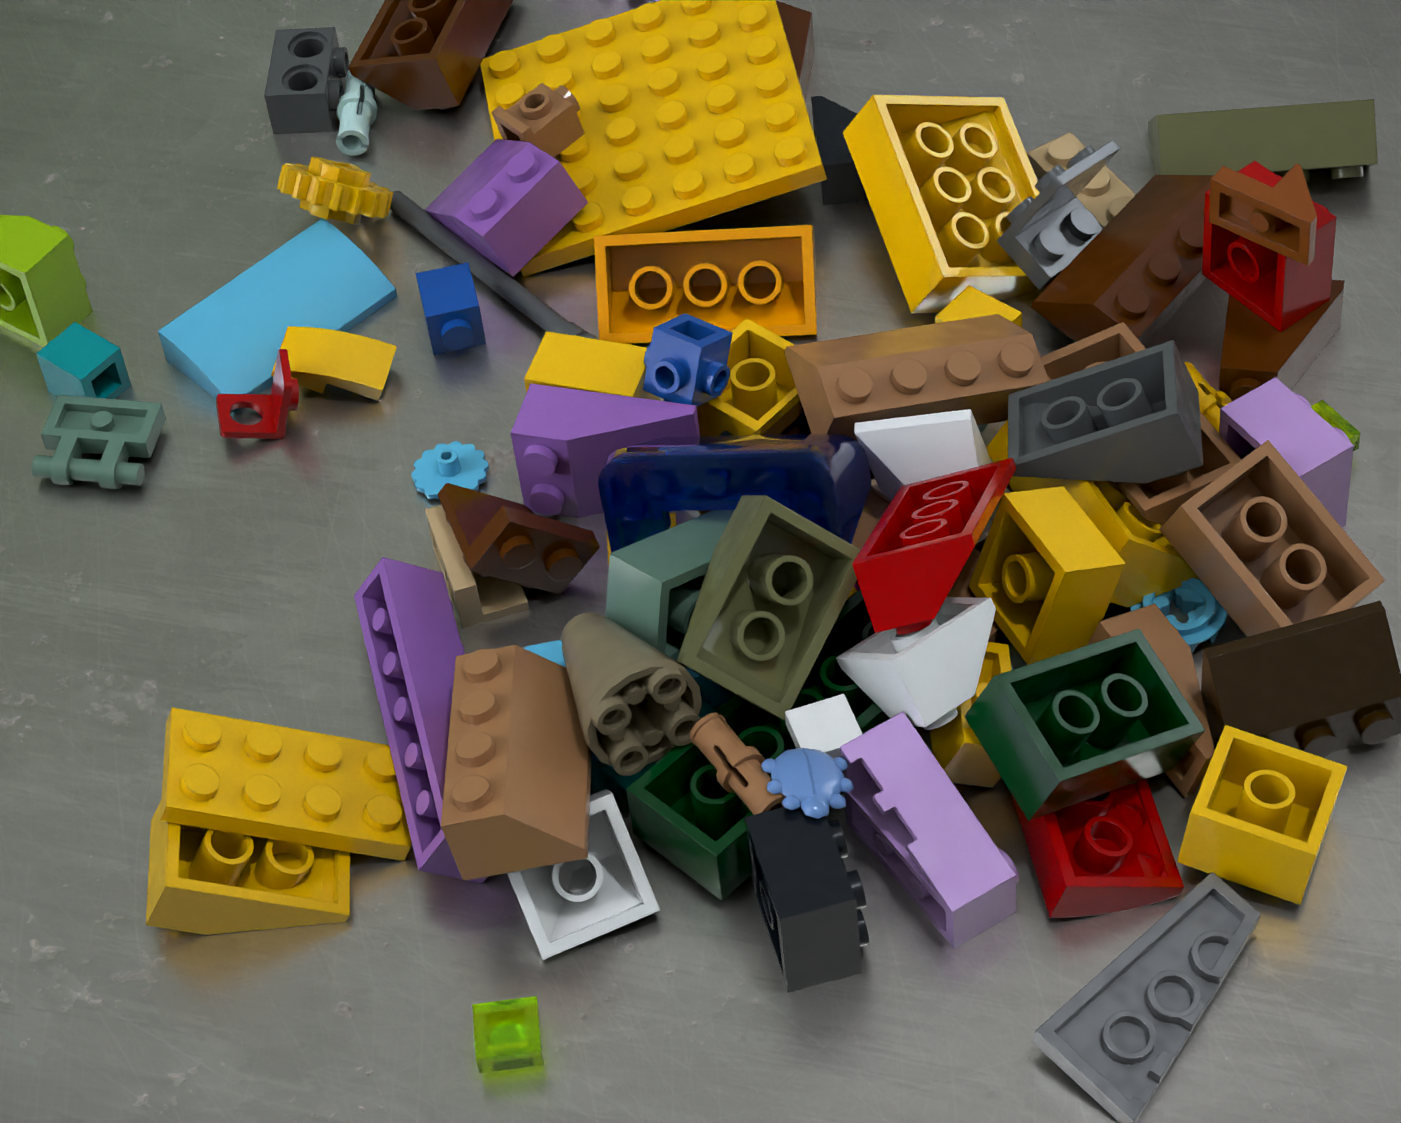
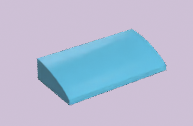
M321 218L159 329L158 334L166 361L215 399L218 394H260L273 384L274 377L271 376L277 359L278 349L281 347L288 326L314 327L348 332L396 298L397 292L387 277L359 247L335 226Z

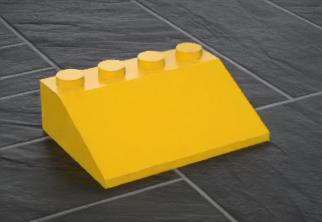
M873 94L843 131V135L911 313H940L968 285L997 300L1039 290L997 242L999 237L1011 225L1006 218L1008 214L1026 198L1032 196L1035 199L1040 193L1035 188L1038 180L1004 97Z

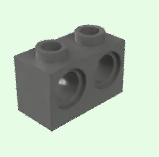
M335 27L276 30L264 94L273 134L333 132L337 105L341 96L344 95L341 78L346 77L349 70L348 50L346 47H339Z

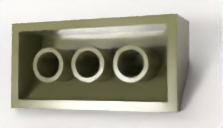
M1374 99L1162 114L1148 121L1155 175H1215L1222 166L1239 171L1251 162L1257 161L1281 177H1284L1298 163L1302 167L1305 180L1310 181L1309 171L1330 170L1331 179L1364 177L1363 167L1378 164Z

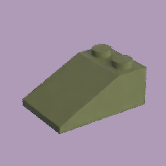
M742 495L714 549L676 662L773 716L786 720L785 711L791 710L857 580L852 563L860 549L766 495Z

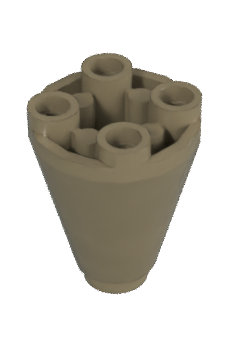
M582 613L566 624L561 634L562 653L585 742L602 763L612 766L622 776H631L640 772L647 764L663 758L675 746H684L692 743L689 737L690 731L701 719L699 717L702 707L699 685L683 665L613 620L597 613Z

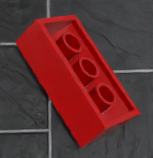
M1013 458L907 484L899 488L852 563L875 633L895 628L897 634H909L922 630L932 623V619H935L1017 469Z

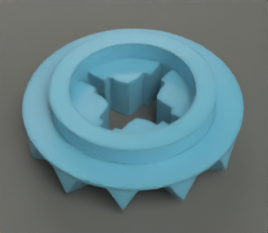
M1196 578L1183 581L1181 587L1156 597L1155 592L1143 596V602L1130 607V610L1133 611L1156 604L1189 645L1191 653H1193L1198 643L1214 644L1218 631L1226 627V610L1202 581ZM1171 601H1174L1176 608H1179L1183 614L1188 615L1187 623L1178 622L1174 615H1169Z

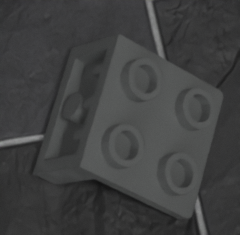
M1114 140L1098 150L1088 145L1066 165L1067 170H1064L1060 164L1055 166L1036 183L1035 188L1040 192L1035 199L1032 196L1026 198L1006 217L1011 225L999 237L997 242L1039 290L1051 283L1103 229L1096 217L1086 209L1076 196L1120 150V147Z

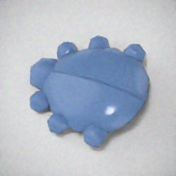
M809 748L787 750L775 760L772 758L765 759L761 765L763 771L771 773L772 781L768 782L767 791L773 794L782 793L786 797L782 801L784 808L794 810L801 806L805 815L817 819L829 815V806L837 809L845 807V798L840 793L850 792L854 789L852 781L844 778L842 771L848 768L847 761L842 757L833 759V757L820 750Z

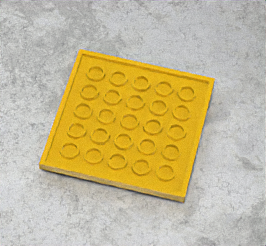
M660 0L654 3H646L638 8L605 19L594 20L581 27L559 34L548 35L541 40L511 50L500 51L492 56L483 58L480 64L494 141L503 138L492 115V111L498 106L504 110L509 109L525 94L541 83L553 91L560 85L566 87L574 95L580 106V111L577 112L585 134L554 158L562 164L588 203L521 269L523 277L594 255V236L666 232L827 180L776 0Z

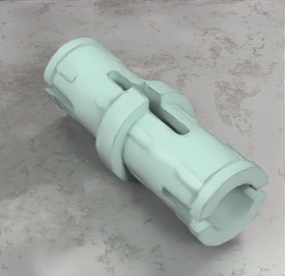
M348 70L345 78V93L341 96L337 105V116L340 120L336 145L342 153L356 156L366 152L369 146V130L376 120L378 106L374 100L375 88L352 76Z

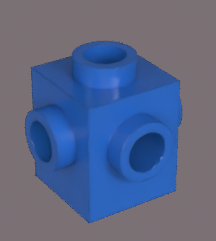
M686 313L654 327L651 343L647 347L644 356V366L647 369L643 390L662 398L666 402L696 405L697 407L720 396L730 376L727 361L733 333Z

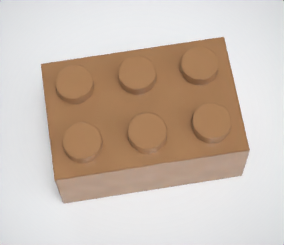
M1269 440L1183 503L1159 529L1247 637L1354 608L1386 581Z

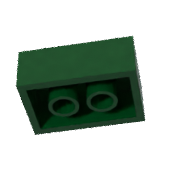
M1140 629L995 675L964 716L1028 821L1172 770L1205 732L1201 722Z

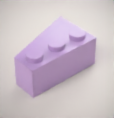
M904 712L895 715L840 746L841 757L848 763L847 770L842 771L844 778L852 781L854 788L850 792H844L846 823L954 949L1017 912L1016 883L1019 882V874L1016 866L1007 853L998 849Z

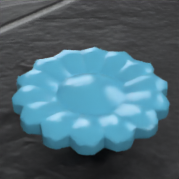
M454 441L449 445L441 443L436 445L433 450L424 451L422 458L414 462L415 470L411 473V477L415 482V488L418 492L425 493L428 499H439L438 492L446 483L477 491L479 485L487 481L486 472L489 470V464L485 460L484 452L482 450H475L473 444L462 445L458 441Z

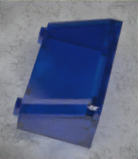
M840 434L663 437L617 449L608 456L598 476L599 493L611 553L669 529L671 526L669 511L735 510L742 495H766L852 544L872 484L865 449L858 441L847 435Z

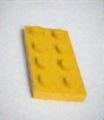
M171 708L166 721L160 821L400 861L405 860L411 848V837L389 745L180 708Z

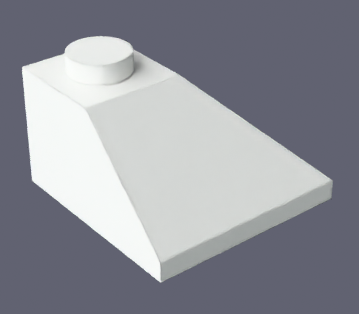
M971 409L855 423L854 433L881 493L891 501L901 486L992 463ZM995 510L992 513L983 532L990 530L992 522L995 517Z
M946 597L935 619H932V623L928 627L909 634H897L895 628L874 633L836 657L840 668L890 718L904 712L913 726L923 727L924 730H933L952 721L958 715L956 707L975 695L996 607L991 598Z
M607 789L590 795L587 859L507 873L543 960L660 911L612 792Z

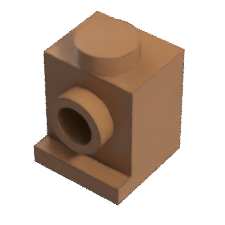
M541 83L525 94L509 109L504 110L498 106L492 111L503 140L530 142L553 158L585 134L577 112L580 111L579 103L574 95L562 85L553 91Z

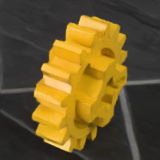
M315 156L311 157L309 166L296 163V165L291 163L282 164L277 189L281 190V193L292 195V198L300 199L299 208L311 212V215L350 224H359L361 214L371 218H375V216L380 218L388 217L394 193L389 191V188L377 186V183L370 182L372 173L363 171L359 166Z

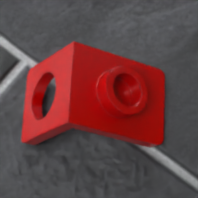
M278 349L271 394L217 395L216 408L221 437L284 439L288 412L296 411L299 402L298 379L291 376L287 349ZM237 408H250L258 412L262 419L256 424L245 425L236 422L230 413Z

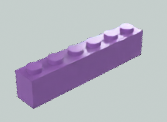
M382 557L355 593L354 598L416 863L419 871L462 879L442 831L441 817L456 656L465 654L464 646L460 640L453 613V604L449 598L443 573ZM487 877L471 879L468 881L483 883Z

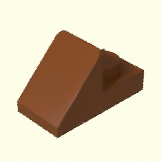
M1295 164L1274 187L1225 166H1222L1210 179L1209 222L1306 266L1310 265L1315 256L1317 215L1300 164Z

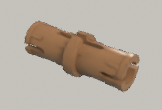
M718 713L707 714L693 726L689 735L690 741L701 750L717 770V781L727 792L736 793L753 815L784 807L782 801L786 797L782 793L773 794L767 791V784L772 779L771 775L763 771L761 767L765 758L755 747L746 746L727 724L723 715Z

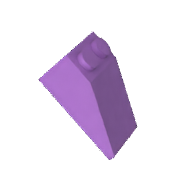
M496 139L424 210L484 257L514 276L588 201L558 160L530 142Z
M531 383L511 431L523 503L533 512L545 515L582 518L681 497L683 492L680 470L702 451L696 405Z

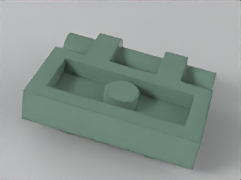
M57 395L41 432L45 448L47 450H55L53 456H34L32 461L33 476L51 478L54 484L72 486L77 480L99 482L100 487L119 490L123 484L141 486L145 478L144 465L127 463L129 456L151 458L166 420L162 403ZM82 452L103 454L101 460L80 459Z

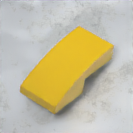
M297 326L287 327L280 349H287L291 376L298 379L299 386L323 394L327 383L379 401L397 348L395 345L357 334L324 328ZM275 362V364H274V367H273V370H272V373H271V376H273V377H274L276 362Z

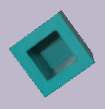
M76 322L36 353L47 389L55 396L69 395L116 399L132 386L120 347Z

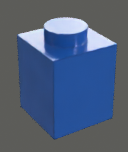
M469 263L415 273L433 355L486 345L480 307Z

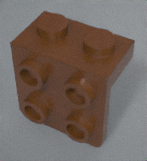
M446 483L438 492L439 500L446 514V520L452 527L463 553L464 562L470 571L480 576H492L518 583L529 589L537 588L561 595L600 548L592 530L535 515L524 504Z

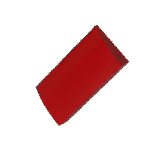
M1147 779L1028 821L1012 795L1050 918L1093 916L1120 912L1158 903L1179 896L1183 891L1184 885Z

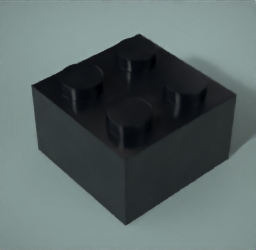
M801 806L794 810L781 807L745 817L754 894L787 992L790 993L861 974L860 947L869 945V935L861 909L866 908L867 904L863 885L857 870L847 872L842 858L848 857V850L839 820L828 822L826 816L819 819L804 814Z

